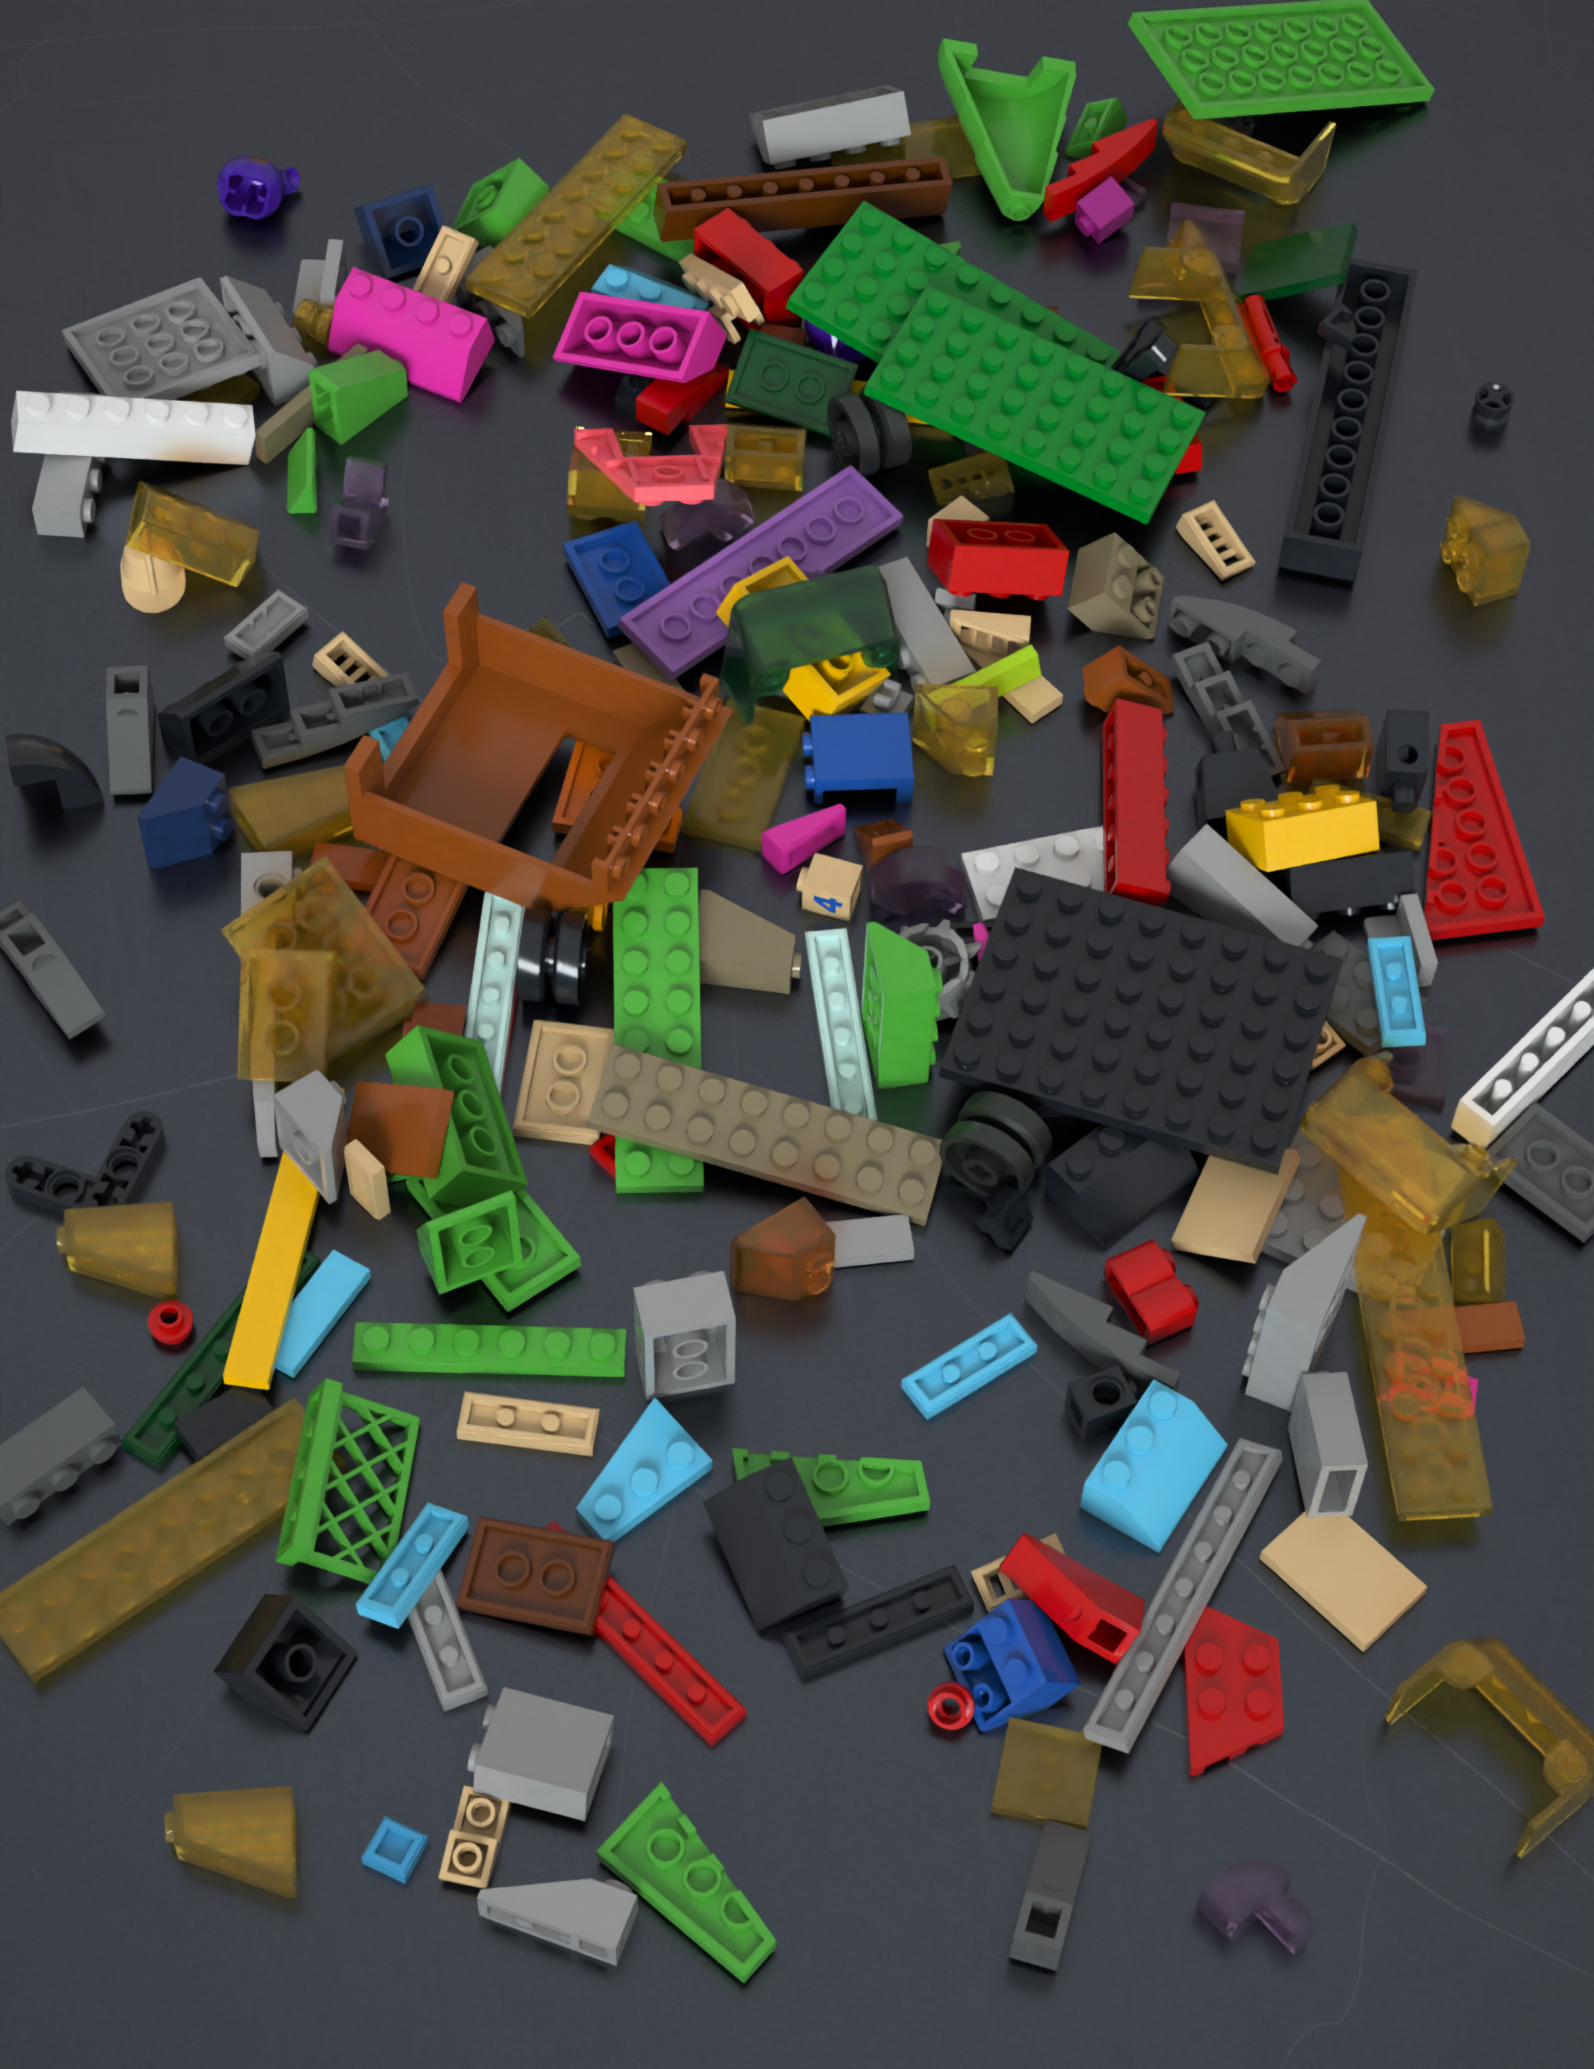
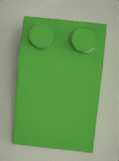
M512 1190L433 1219L417 1229L420 1252L439 1295L523 1263L516 1199Z

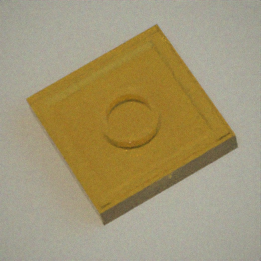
M1009 1717L991 1812L1044 1824L1046 1819L1087 1830L1102 1744L1085 1739L1083 1732Z

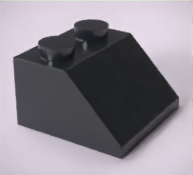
M264 1594L213 1672L244 1700L303 1731H308L358 1652L295 1595Z

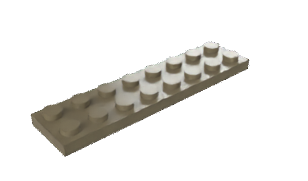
M615 1044L611 1046L587 1122V1128L887 1216L908 1215L909 1222L925 1226L943 1163L939 1155L941 1139Z

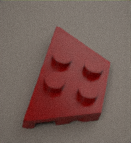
M1206 1606L1182 1651L1189 1775H1198L1204 1772L1205 1767L1226 1757L1230 1760L1243 1754L1251 1745L1264 1744L1282 1735L1284 1730L1278 1638Z

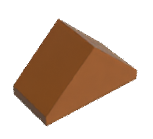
M894 819L853 827L854 836L871 881L911 871L913 846L911 829Z

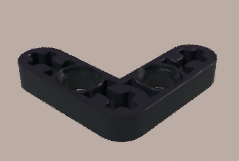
M1151 315L1136 331L1112 370L1136 381L1143 382L1170 357L1177 346V342L1165 333L1167 327L1155 316Z
M147 1111L136 1112L129 1116L124 1122L96 1177L33 1156L17 1157L8 1164L5 1170L8 1189L12 1196L19 1200L98 1226H115L126 1217L163 1147L165 1135L162 1122L157 1115ZM146 1128H150L152 1135L145 1134L139 1143L140 1151L137 1150L138 1139L136 1132L143 1133ZM123 1161H132L137 1164L136 1171L129 1176L122 1177L113 1172L116 1165ZM29 1172L33 1173L35 1180L26 1179L23 1184L19 1183L18 1177L26 1178ZM70 1183L78 1187V1192L69 1199H59L54 1195L55 1190L62 1184ZM41 1184L45 1185L44 1191L42 1190ZM111 1185L115 1188L113 1192L115 1206L107 1205L104 1210H100L98 1203L106 1204L112 1195Z

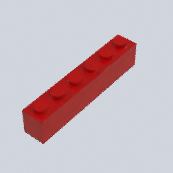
M1116 698L1102 725L1104 892L1159 907L1160 904L1167 902L1171 889V881L1166 879L1170 849L1165 848V838L1169 830V818L1165 817L1164 811L1169 795L1168 787L1164 786L1168 758L1163 756L1167 728L1163 727L1162 709Z

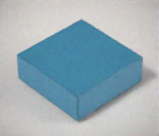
M384 1816L361 1857L362 1864L406 1884L429 1842L428 1836Z

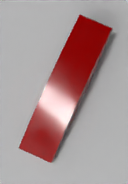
M1152 118L1093 142L1091 156L1069 164L1067 178L1046 186L1043 214L1050 223L1076 211L1077 202L1111 176L1117 183H1120L1135 171L1155 149L1157 120Z

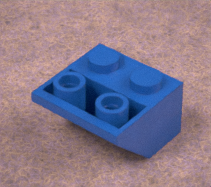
M1007 1599L943 1648L958 1683L965 1686L973 1695L975 1700L973 1716L980 1731H989L1048 1709L1081 1684L1050 1617L1033 1601Z

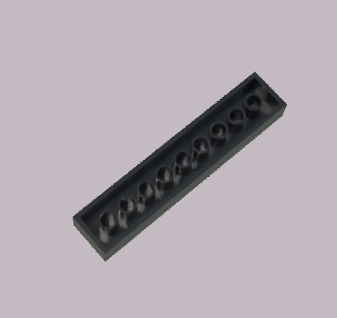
M1351 258L1345 282L1337 287L1333 310L1342 303L1352 312V319L1356 325L1355 341L1352 348L1346 351L1326 339L1278 567L1354 582L1356 580L1418 270Z

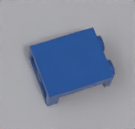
M908 712L810 716V732H802L803 757H811V765H805V789L813 790L814 804H823V792L892 788H895L896 803L912 802L914 771Z

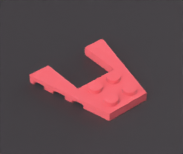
M728 424L689 425V441L695 455L623 457L613 428L574 429V445L634 502H640L646 506H658L664 501H680L684 504L693 505L699 504L703 500H712L715 497L728 441Z

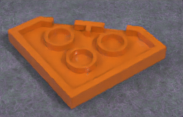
M576 740L552 820L553 832L568 834L613 759L614 754ZM679 806L653 850L674 853L683 821L682 810Z

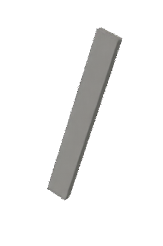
M1238 1439L1144 1614L1141 1632L1120 1659L1083 1728L1085 1739L1129 1754L1283 1461L1281 1450L1246 1439Z

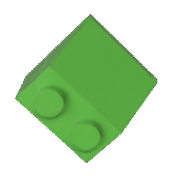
M518 158L472 184L451 229L475 238L479 242L478 246L482 247L490 245L495 250L504 251L515 244L520 246L532 235L533 228L531 227L535 218L545 208L544 199L550 187L528 165Z

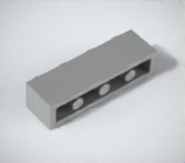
M60 391L62 394L105 396V394ZM45 454L32 506L38 535L85 538L88 522H94L96 506L93 499L95 492L100 493L102 488L101 463H107L108 457Z
M908 557L864 571L863 589L860 590L862 605L867 612L871 611L876 618L881 638L884 641L889 640L892 645L896 663L900 669H906L917 698H923L924 700L925 697L976 672Z

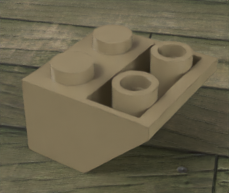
M1114 532L1079 548L1067 609L1092 631L1149 640L1155 636L1165 577Z

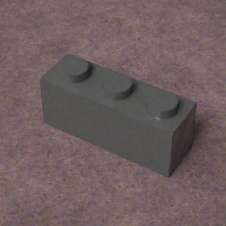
M84 1386L0 1445V1517L7 1526L17 1519H24L33 1514L42 1501L56 1491L68 1489L76 1482L81 1473L94 1464H101L107 1461L115 1453L116 1449L122 1445L116 1423Z

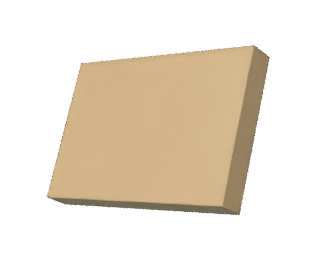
M534 1020L513 1124V1136L593 1145L601 1139L602 1132L587 1128V1122L611 1046L614 1044V1029Z
M1286 1148L1278 1175L1209 1155L1171 1239L1174 1250L1256 1264L1301 1158L1298 1150Z
M1305 1511L1261 1551L1259 1558L1362 1652L1368 1649L1426 1593L1428 1587L1348 1515L1307 1518Z

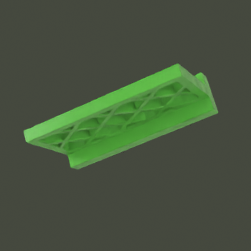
M325 1378L308 1395L275 1562L291 1567L297 1562H301L370 1584L378 1571L364 1567L355 1551L371 1543L381 1559L380 1570L397 1546L420 1417L343 1392V1383ZM342 1407L356 1411L365 1427L350 1434L340 1418ZM386 1422L405 1427L403 1442L392 1448L379 1427ZM369 1432L382 1454L367 1462L354 1440ZM338 1435L340 1440L336 1442V1436ZM345 1446L357 1468L342 1476L332 1457L334 1450ZM401 1451L400 1458H398L396 1453ZM385 1459L396 1474L395 1484L387 1489H384L371 1468ZM360 1473L374 1493L373 1497L362 1503L358 1502L346 1482ZM328 1477L331 1478L332 1482L328 1483ZM336 1487L349 1510L334 1518L325 1504L324 1498L327 1491ZM391 1493H393L392 1500L389 1497ZM379 1501L389 1517L387 1526L379 1531H376L363 1510ZM354 1515L367 1538L351 1546L338 1525L339 1522ZM320 1518L324 1522L321 1526H319ZM327 1529L342 1551L333 1557L314 1551L317 1535ZM385 1535L384 1542L381 1539V1536Z

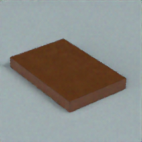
M479 1516L456 1606L459 1610L593 1636L616 1545L613 1541Z

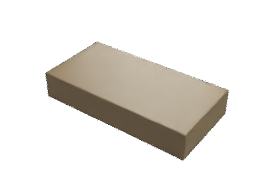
M354 1139L344 1147L350 1194L375 1219L381 1220L391 1212L385 1167L357 1139Z

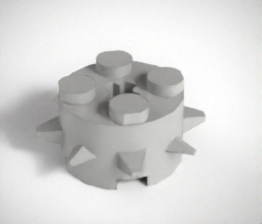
M943 919L937 927H929L928 923H921L910 928L903 926L900 929L901 933L899 935L927 950L932 968L938 967L940 970L943 992L937 994L940 1004V1017L935 1018V1020L940 1021L949 1017L957 1018L959 1011L962 1010L975 975L970 959L983 947L980 942L964 944V941L951 929L950 920Z

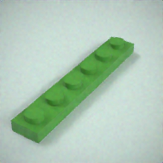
M356 1322L352 1365L353 1370L625 1377L627 1337L626 1329Z

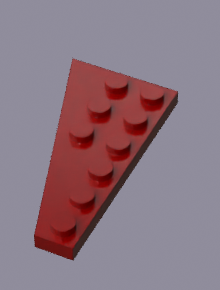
M1480 719L1441 724L1438 733L1423 909L1431 941L1542 927L1545 919Z

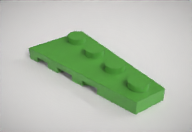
M732 1448L736 1481L792 1457L822 1527L930 1510V1498L922 1462L918 1460L861 1457L860 1461L836 1459V1455L818 1454V1458L790 1456V1452L771 1451V1455L748 1453V1449Z
M662 1781L596 1851L597 1859L741 1982L745 1983L776 1948L777 1940L741 1890H737L726 1875L723 1865L714 1853L711 1854L700 1839L696 1828L686 1814L683 1815Z

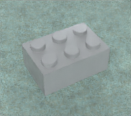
M699 1271L689 1275L687 1278L671 1281L657 1279L649 1281L643 1286L633 1287L635 1353L646 1400L735 1383L736 1317L724 1271L714 1273Z

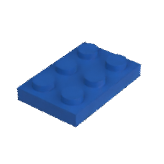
M636 520L563 543V554L608 639L624 634L618 628L619 619L670 585Z

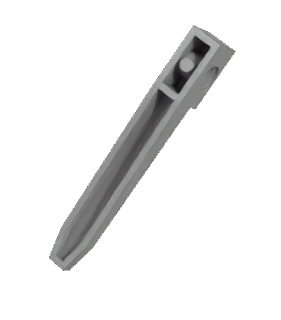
M292 851L241 853V932L254 1109L260 1157H278V1131L273 1095L279 1092V944H296V927H303L304 925L302 901L296 902V892H303L302 867H294Z

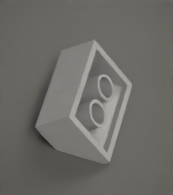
M229 276L220 278L225 310L259 353L261 366L251 370L274 406L292 400L310 384L308 372L318 367L315 357L311 352L306 353L304 351L297 329L288 326L281 304L279 302L274 303L265 289Z

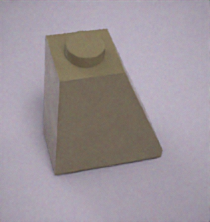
M701 889L698 905L700 983L790 994L792 978H800L803 953L795 952L796 935L710 890Z

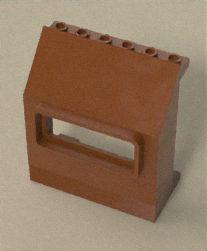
M461 582L443 610L448 663L383 766L379 740L363 735L344 765L354 838L526 908L549 909L551 913L623 901L734 711L722 706L723 698L719 697V679L703 673L700 678V697L483 615L479 613L477 587ZM572 738L614 754L613 759L551 863L500 844L563 739Z

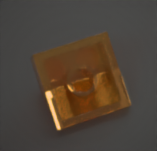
M803 1197L730 1240V1285L735 1291L798 1301L808 1294L816 1295L825 1290L833 1280L836 1235L807 1198Z

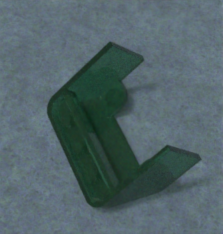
M864 566L758 591L743 596L733 605L721 680L744 725L753 724L757 697L772 696L779 693L787 683L792 668L861 652V658L867 667L886 668L891 674L888 679L894 681L901 645L887 582L880 569L876 566Z

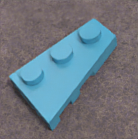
M654 1397L576 1507V1517L595 1538L615 1542L713 1469V1460Z

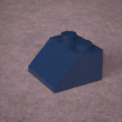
M432 184L353 208L365 245L385 279L422 268L442 225L446 226Z
M182 756L179 758L138 815L139 827L149 867L157 869L213 854L220 842L226 841L234 828V819L232 818L229 802L230 795L227 791L225 774Z

